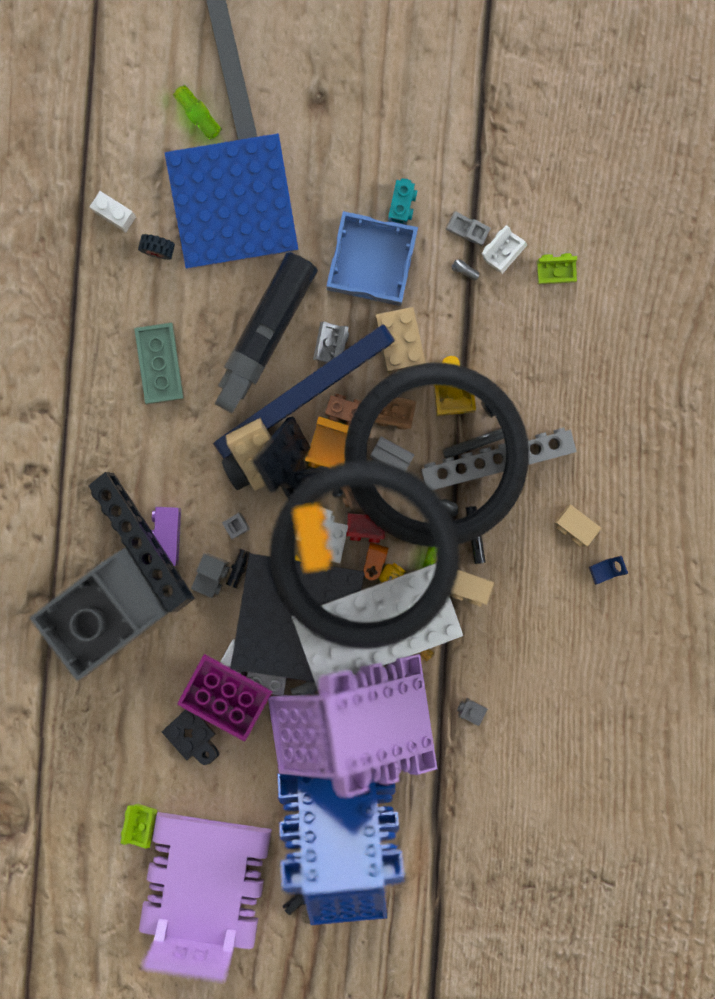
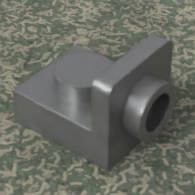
M466 698L465 702L461 701L457 709L460 718H464L477 726L480 725L488 710L486 707Z

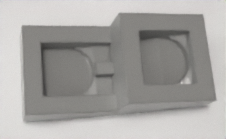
M456 211L453 212L446 227V230L481 246L491 229L475 219L471 220Z

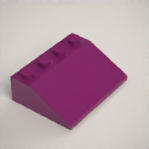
M204 654L177 705L245 742L273 691Z

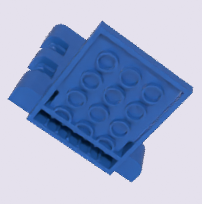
M277 773L279 802L284 804L285 811H299V814L287 815L284 817V822H279L281 841L286 842L285 848L287 849L301 848V852L288 853L286 861H281L283 892L289 894L303 893L311 925L387 919L384 885L402 883L404 881L402 851L397 850V845L395 844L381 845L380 842L396 838L395 832L399 831L398 811L394 812L391 806L377 807V804L392 801L391 795L396 792L395 782L380 784L378 781L374 782L371 778V782L368 784L369 791L350 797H341L335 792L333 778Z

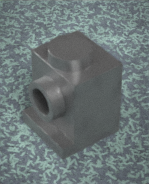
M237 513L222 522L231 539L239 537L250 530L241 513Z

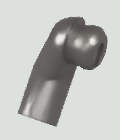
M455 260L451 266L454 272H460L474 281L479 277V272L471 268L463 260Z

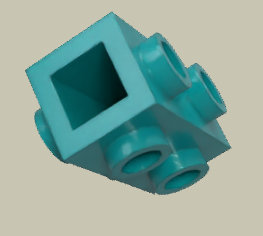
M404 178L396 180L388 222L407 225V221L412 220L414 209L410 207L411 202L416 201L418 190H414L415 183H412L411 180Z

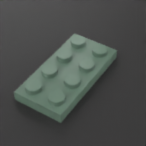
M173 323L134 328L145 404L184 399Z

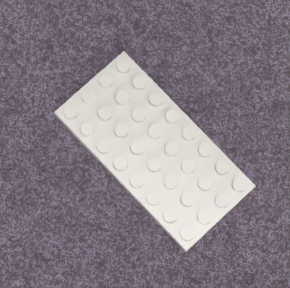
M436 563L320 606L336 616L351 621L376 622L392 618L404 612L419 600L430 584ZM450 597L437 617L422 631L405 641L377 649H354L327 642L308 631L292 616L318 690L319 678L323 675L351 670V673L356 676V673L360 671L362 666L374 663H382V666L395 662L397 658L408 657L463 636Z

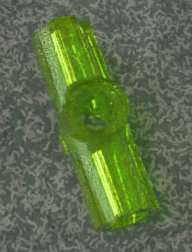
M186 85L177 88L173 97L185 110L187 117L195 126L197 125L209 140L216 138L222 131V128L210 115L204 103L200 99L198 100Z

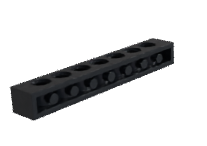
M104 472L88 485L92 497L99 502L101 511L108 516L112 528L121 536V542L130 550L133 558L142 569L143 575L151 583L153 592L162 600L164 609L169 611V613L180 611L193 601L195 597L115 473ZM109 492L111 493V499H110V500H109V498H108ZM119 508H121V514H120V516H119V514H118ZM129 523L131 524V530H130V531H129V529H128ZM139 539L142 541L141 547L138 545ZM149 555L152 556L151 563L148 560ZM160 570H161V572H162V578H161V579L159 578V575H158ZM170 586L172 587V590H173L172 595H170V593H169V587H170Z

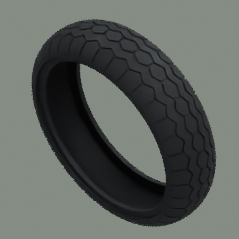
M449 363L414 365L397 371L382 380L361 401L347 431L344 460L345 463L367 461L368 438L375 420L386 405L406 391L426 385H447L463 389L479 398L492 411L500 424L506 446V462L500 483L488 501L470 515L453 521L458 543L462 544L476 539L494 528L510 512L518 500L526 481L529 466L527 432L512 400L497 384L486 376L472 369ZM350 486L361 509L382 530L397 539L411 544L436 547L433 534L427 522L411 519L396 511L382 498L375 486Z
M352 461L318 472L293 492L281 509L273 529L270 543V565L274 584L281 600L292 616L308 631L327 642L342 647L377 649L392 646L411 638L427 627L441 612L456 582L459 568V543L454 523L447 508L438 495L425 482L412 473L394 465L375 461ZM359 485L380 487L402 496L422 514L435 540L437 561L429 586L419 600L410 608L386 620L357 622L330 613L310 596L301 582L295 563V540L297 535L294 517L295 507L313 505L333 491Z

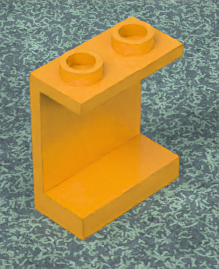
M318 417L317 426L310 445L311 448L305 461L309 462L308 466L313 468H319V466L329 468L345 463V441L349 426Z

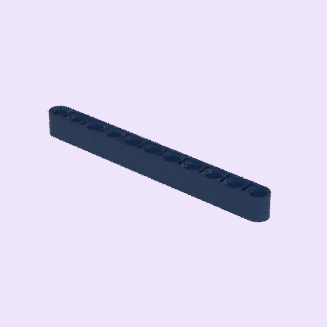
M385 324L378 327L213 443L223 459L229 457L233 453L227 445V434L261 418L266 429L269 430L396 340Z

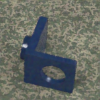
M622 556L609 558L589 566L595 585L613 577L628 574ZM616 561L620 564V566H621V571H618V570L616 569V567H615V562H616Z

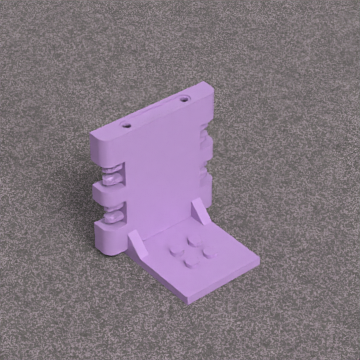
M420 654L397 658L395 662L388 664L386 669L382 666V663L362 666L360 671L356 673V677L351 673V670L323 675L319 678L320 694L273 695L268 699L279 774L333 778L335 792L341 797H350L369 791L368 784L371 782V778L374 782L378 781L380 784H391L399 781L401 770L404 773L408 772L412 775H419L437 769Z
M161 812L156 814L153 842L159 844L156 845L155 849L159 852L169 853V857L156 856L153 860L155 863L150 862L148 867L147 881L152 882L149 888L163 891V896L148 895V901L143 902L139 931L155 935L154 942L144 960L143 969L225 981L234 948L251 949L255 944L258 918L253 917L255 916L254 910L241 908V903L249 905L257 903L255 898L262 896L264 879H259L261 877L260 872L247 870L246 868L247 865L261 866L263 861L260 859L268 857L272 829Z

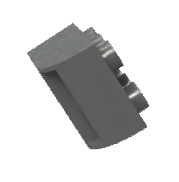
M125 547L96 566L29 619L74 678L79 681L169 614V611L164 609L162 600L153 592L151 583L143 575L142 569L133 558L128 547Z

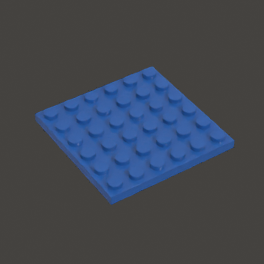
M279 133L164 152L186 269L299 250Z

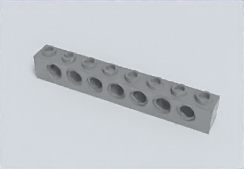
M564 427L553 430L554 434L547 436L546 432L535 435L536 439L528 441L529 465L577 452L571 430L565 431ZM551 439L556 440L558 443L555 450L549 447ZM505 443L498 445L499 449L491 451V447L479 450L480 454L473 455L472 452L462 454V459L454 460V457L443 459V464L436 465L435 462L425 464V468L421 469L423 480L432 490L503 472L506 462ZM532 444H536L539 447L537 455L532 454L530 451ZM495 454L502 456L503 460L499 465L493 462ZM476 459L483 460L484 467L482 469H477L474 466ZM461 463L465 466L466 471L464 474L456 472L457 464ZM440 468L447 471L445 479H440L437 476V471Z

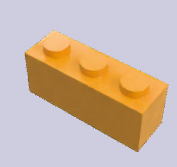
M320 504L295 507L294 517L304 572L329 568L330 561H333L332 550L327 548L326 541H329L328 529H324L323 521H326L324 509H320Z

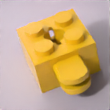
M447 356L442 361V363L460 365L459 359L455 356ZM433 385L436 416L476 411L475 396L453 386Z

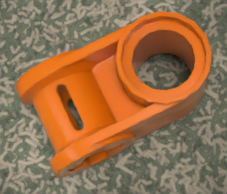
M370 542L363 569L366 579L375 580L380 576L387 557L388 547ZM373 566L377 574L369 577V573L366 571Z

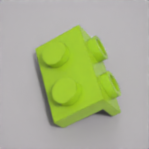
M571 253L561 254V257H553L552 254L542 255L537 260L538 284L577 282V256H572Z
M141 804L128 805L125 811V821L121 831L120 843L123 845L133 844L145 849L150 848L157 809Z

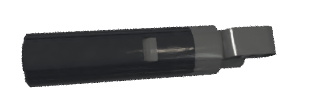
M292 252L285 254L224 366L227 370L218 387L222 388V391L215 405L231 414L234 412L240 399L244 400L251 385L257 384L318 272L317 267L307 259Z

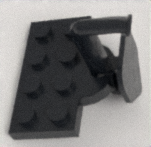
M294 416L287 417L252 459L269 492H276L281 486L287 499L306 480L328 468L305 469L302 458L311 447ZM341 489L333 491L332 496L338 498L341 497L344 494V492Z

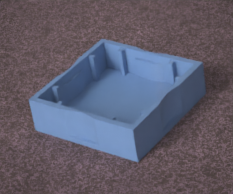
M343 211L337 235L335 255L332 259L328 276L327 290L401 306L418 227L396 222L378 221L368 216Z

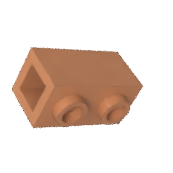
M340 394L331 395L325 415L328 416L329 420L338 423L339 420L346 421V425L349 426L361 401L354 399L351 402L346 400V396Z

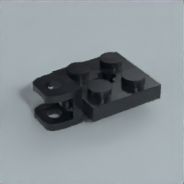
M186 709L162 731L164 736L186 761L194 756L202 765H208L220 755L218 748L210 740L216 733L204 719ZM185 729L193 730L191 733L193 735L192 738L189 736L185 737Z

